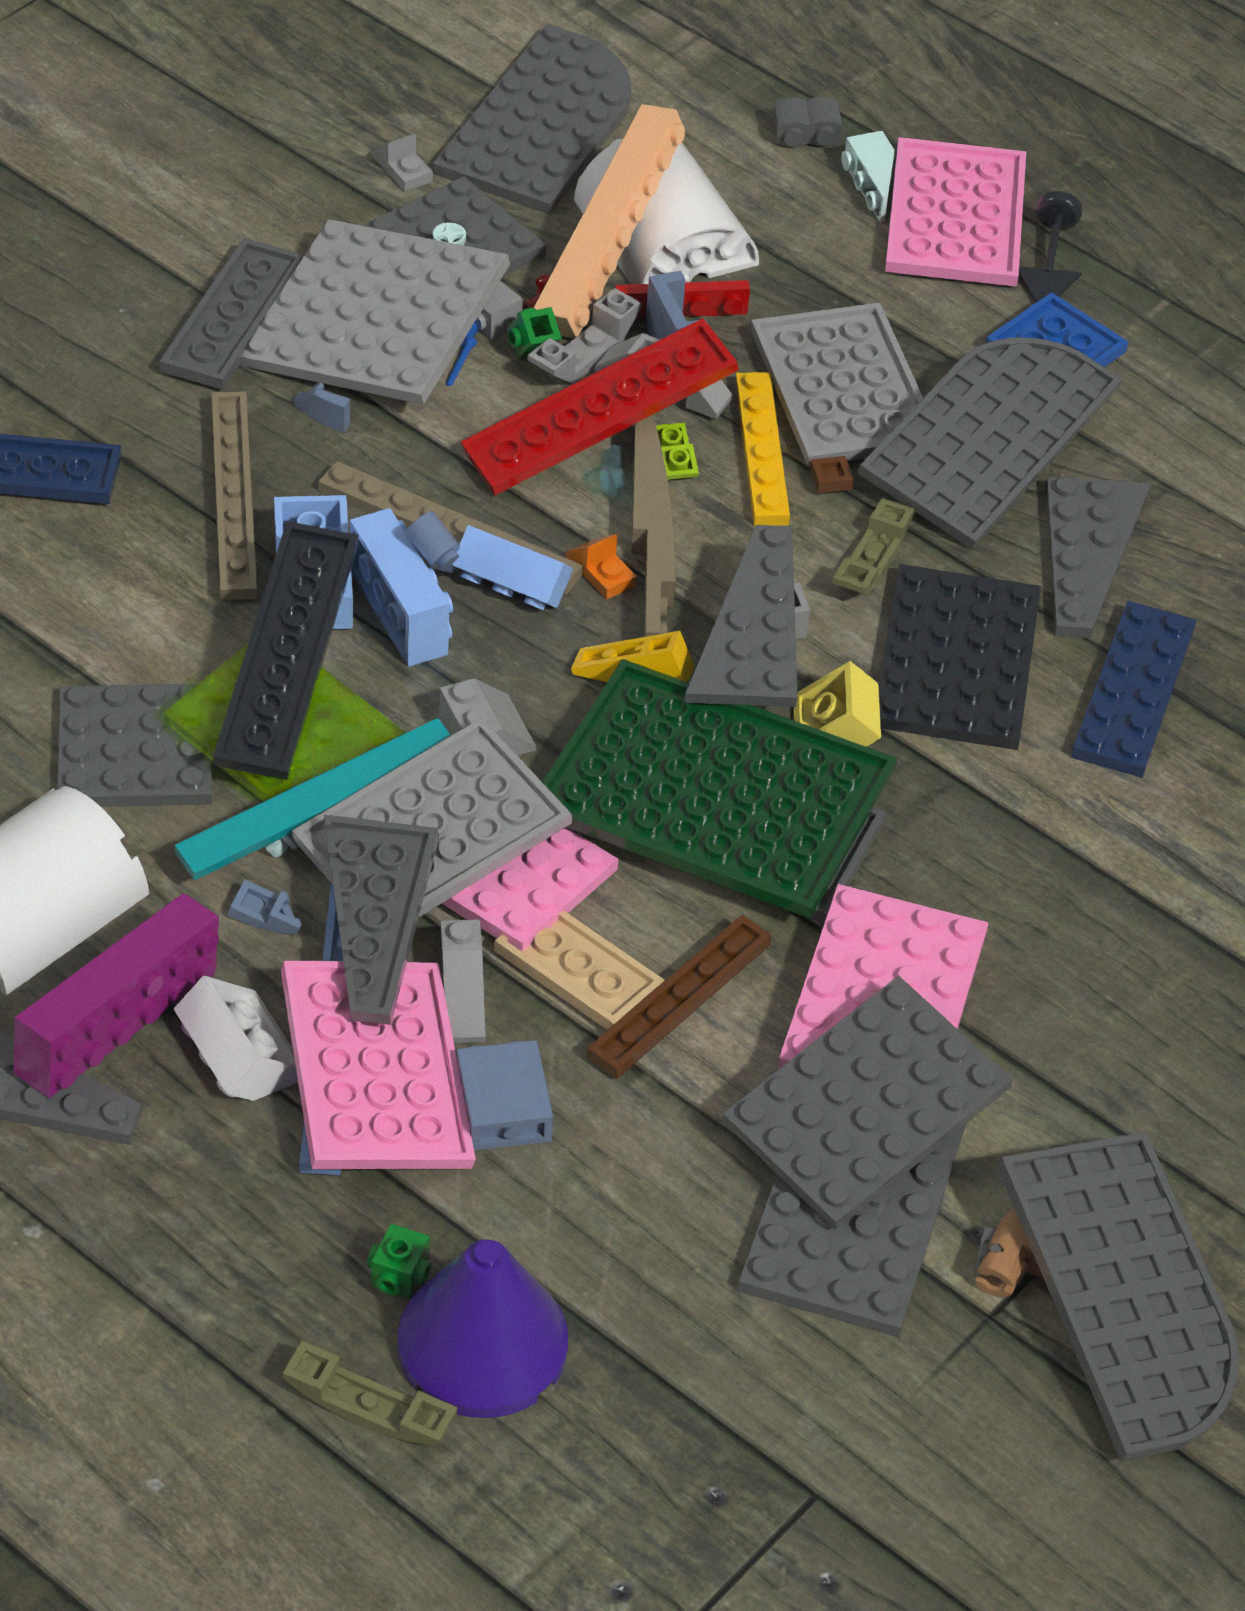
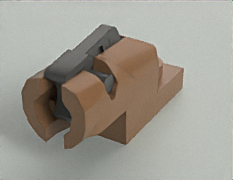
M1012 1208L1003 1216L998 1226L984 1228L974 1271L976 1286L983 1292L996 1297L1010 1296L1026 1272L1040 1278L1042 1276L1015 1208Z

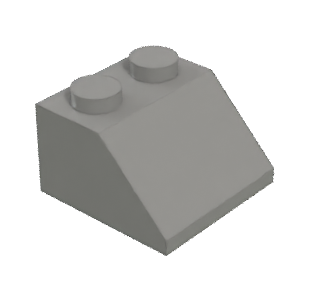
M475 678L440 687L439 719L451 735L483 718L517 756L536 751V745L508 694Z

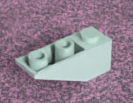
M883 131L847 137L845 151L841 155L842 165L853 177L856 189L861 191L865 197L868 209L874 212L880 223L885 222L895 150Z

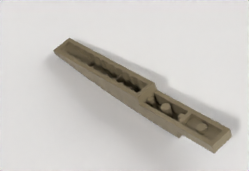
M653 415L634 424L631 554L645 555L644 637L667 633V622H661V617L667 618V607H673L676 582L675 540L671 499L663 453Z

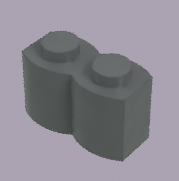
M816 97L806 101L800 98H783L774 102L773 120L778 145L799 147L809 143L815 146H832L841 142L842 122L837 99Z

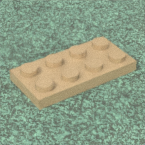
M564 910L550 928L542 929L535 935L534 942L523 952L510 944L508 938L504 935L499 936L494 942V951L606 1030H609L665 981Z

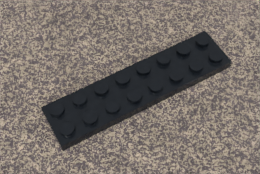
M286 521L213 755L214 766L288 781L358 547V535Z

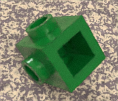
M552 307L538 310L536 308H529L517 313V318L507 327L508 342L514 348L517 359L528 357V354L549 338L556 342L562 339Z
M391 1223L381 1244L375 1243L368 1256L367 1267L371 1268V1286L379 1288L388 1295H399L411 1299L417 1285L423 1286L430 1273V1236Z

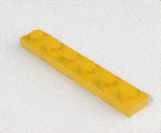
M770 372L736 373L735 386L754 526H789L790 511Z

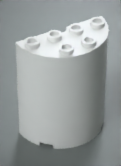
M616 139L609 147L599 153L579 177L574 201L583 214L623 139ZM681 143L673 154L669 168L665 170L661 177L657 191L650 198L645 208L644 216L638 221L631 235L630 243L624 248L617 261V265L631 285L648 284L649 276L680 270L685 277V282H691L692 278L699 273H705L708 278L758 266L759 254L751 237L690 152Z
M63 786L59 790H54L53 788L0 824V990L6 996L149 895L147 879L138 856L130 857L120 841L125 836L122 830L95 801L71 787Z

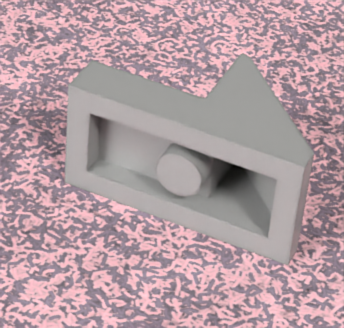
M416 134L403 137L372 150V157L404 192L433 182V171L416 154Z

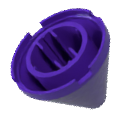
M489 1239L479 1240L471 1244L422 1286L407 1303L398 1328L399 1360L410 1384L416 1391L421 1388L430 1396L458 1407L456 1414L466 1417H501L532 1406L537 1402L540 1393L550 1384L555 1385L567 1359L568 1329L560 1306L552 1295L501 1243Z

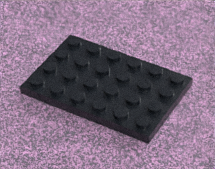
M899 564L878 685L881 729L1018 750L1041 586Z

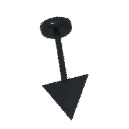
M1052 191L1046 193L1039 199L1036 212L1039 220L1047 227L1052 228L1045 269L1019 266V275L1035 303L1051 292L1059 297L1082 276V272L1053 270L1060 230L1074 227L1080 221L1083 211L1082 204L1077 197L1067 192Z

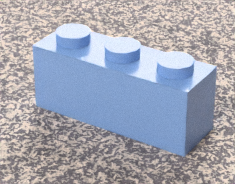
M470 525L467 526L460 543L461 547L457 551L459 558L452 564V566L462 570L460 577L479 585L482 579L494 583L492 590L511 598L514 591L525 595L524 603L544 610L546 604L558 608L574 569L565 563Z

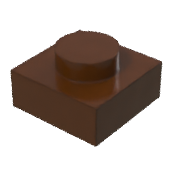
M845 456L811 459L810 471L818 493L852 490L853 477Z

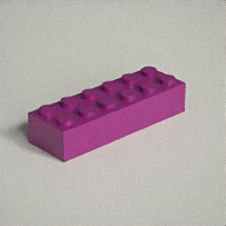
M183 893L14 1017L13 1073L47 1098H51L61 1089L70 1087L76 1078L87 1069L100 1064L104 1057L116 1047L125 1045L133 1034L145 1025L154 1023L162 1012L174 1003H179L203 975L211 978L217 968L219 916Z

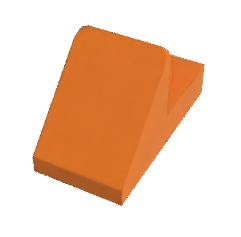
M616 534L595 538L566 551V558L583 565L582 575L606 600L636 586L637 576L616 555Z

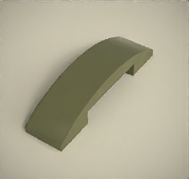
M882 498L870 516L867 531L851 557H845L833 576L832 583L865 595L870 593L880 582L894 559L910 525L915 509Z
M303 1340L301 1341L282 1373V1378L322 1407L359 1426L399 1440L439 1446L457 1413L458 1407L421 1391H418L415 1398H412L341 1367L340 1356Z

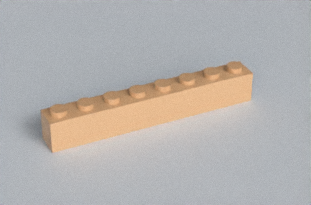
M641 105L534 306L536 310L552 307L561 336L575 339L579 336L582 328L587 325L593 304L601 298L604 286L610 275L616 270L617 261L624 248L629 245L631 235L638 221L643 218L650 198L656 193L661 177L665 170L669 168L673 154L678 145L684 140L686 131L677 110Z

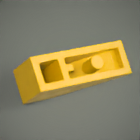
M681 631L580 648L571 670L573 675L608 682L622 659L689 682L695 666Z

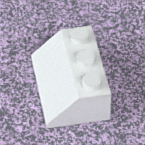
M203 975L174 1008L182 1022L181 1028L183 1032L194 1041L200 1051V1059L211 1068L218 1079L216 1082L217 1086L227 1096L254 1101L298 1083L293 1048L255 990Z

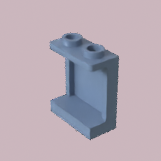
M681 270L649 276L645 329L649 336L661 340L698 321H687L683 315L685 277Z
M537 1040L513 1041L507 1044L489 1046L476 1045L457 1049V1063L474 1150L552 1142L553 1113Z

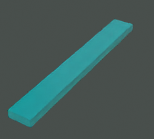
M436 718L176 844L175 854L195 881L291 834L292 830L450 737L451 734L439 718Z

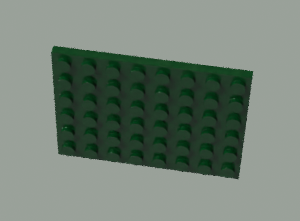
M622 659L542 781L572 814V824L568 825L567 828L811 919L896 769L897 758L752 705L684 703L689 682Z

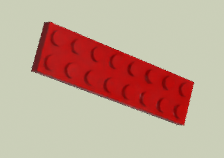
M702 318L461 441L462 449L493 494L497 495L739 371L738 363L705 319Z

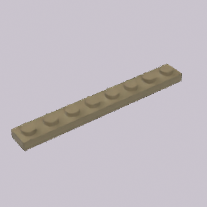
M246 391L211 392L221 600L257 599Z
M336 461L318 481L320 493L327 496L346 495L348 505L369 514L391 508L397 520H402L406 528L425 513L434 511L459 544L467 526L470 525L565 563L574 569L563 593L564 597L582 576L583 565L339 461Z

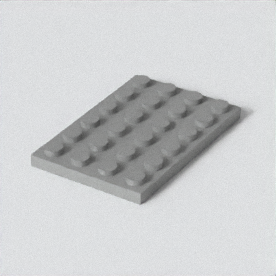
M880 303L751 320L750 331L766 369L770 372L771 381L808 467L811 466V459L845 456L847 461L867 458L923 399Z
M480 718L292 830L293 839L333 884L324 815L438 828L439 840L419 914L420 917L572 824V814L483 718Z

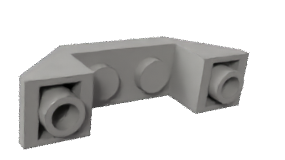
M614 288L593 304L592 325L566 346L549 338L528 354V361L558 378L573 384L577 383L595 369L596 364L610 347L623 342L641 309V303Z
M642 333L610 347L596 364L595 372L630 356L660 339ZM719 380L686 397V408L717 419L732 400V393L723 381Z

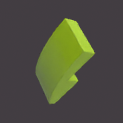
M685 422L656 425L667 479L698 477L699 471L693 444H689Z

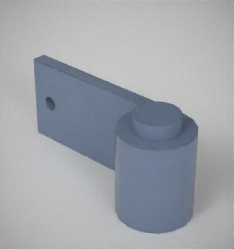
M434 511L425 513L407 528L405 534L432 568L453 574L460 570L452 566V564L459 558L457 551L461 546Z

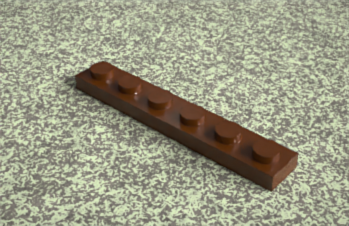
M744 915L739 916L587 1048V1058L615 1079H618L771 945L772 935Z

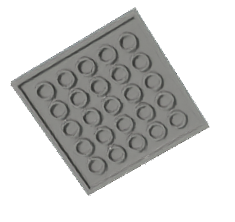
M328 219L266 313L241 356V366L424 405L510 265L509 256L505 253Z

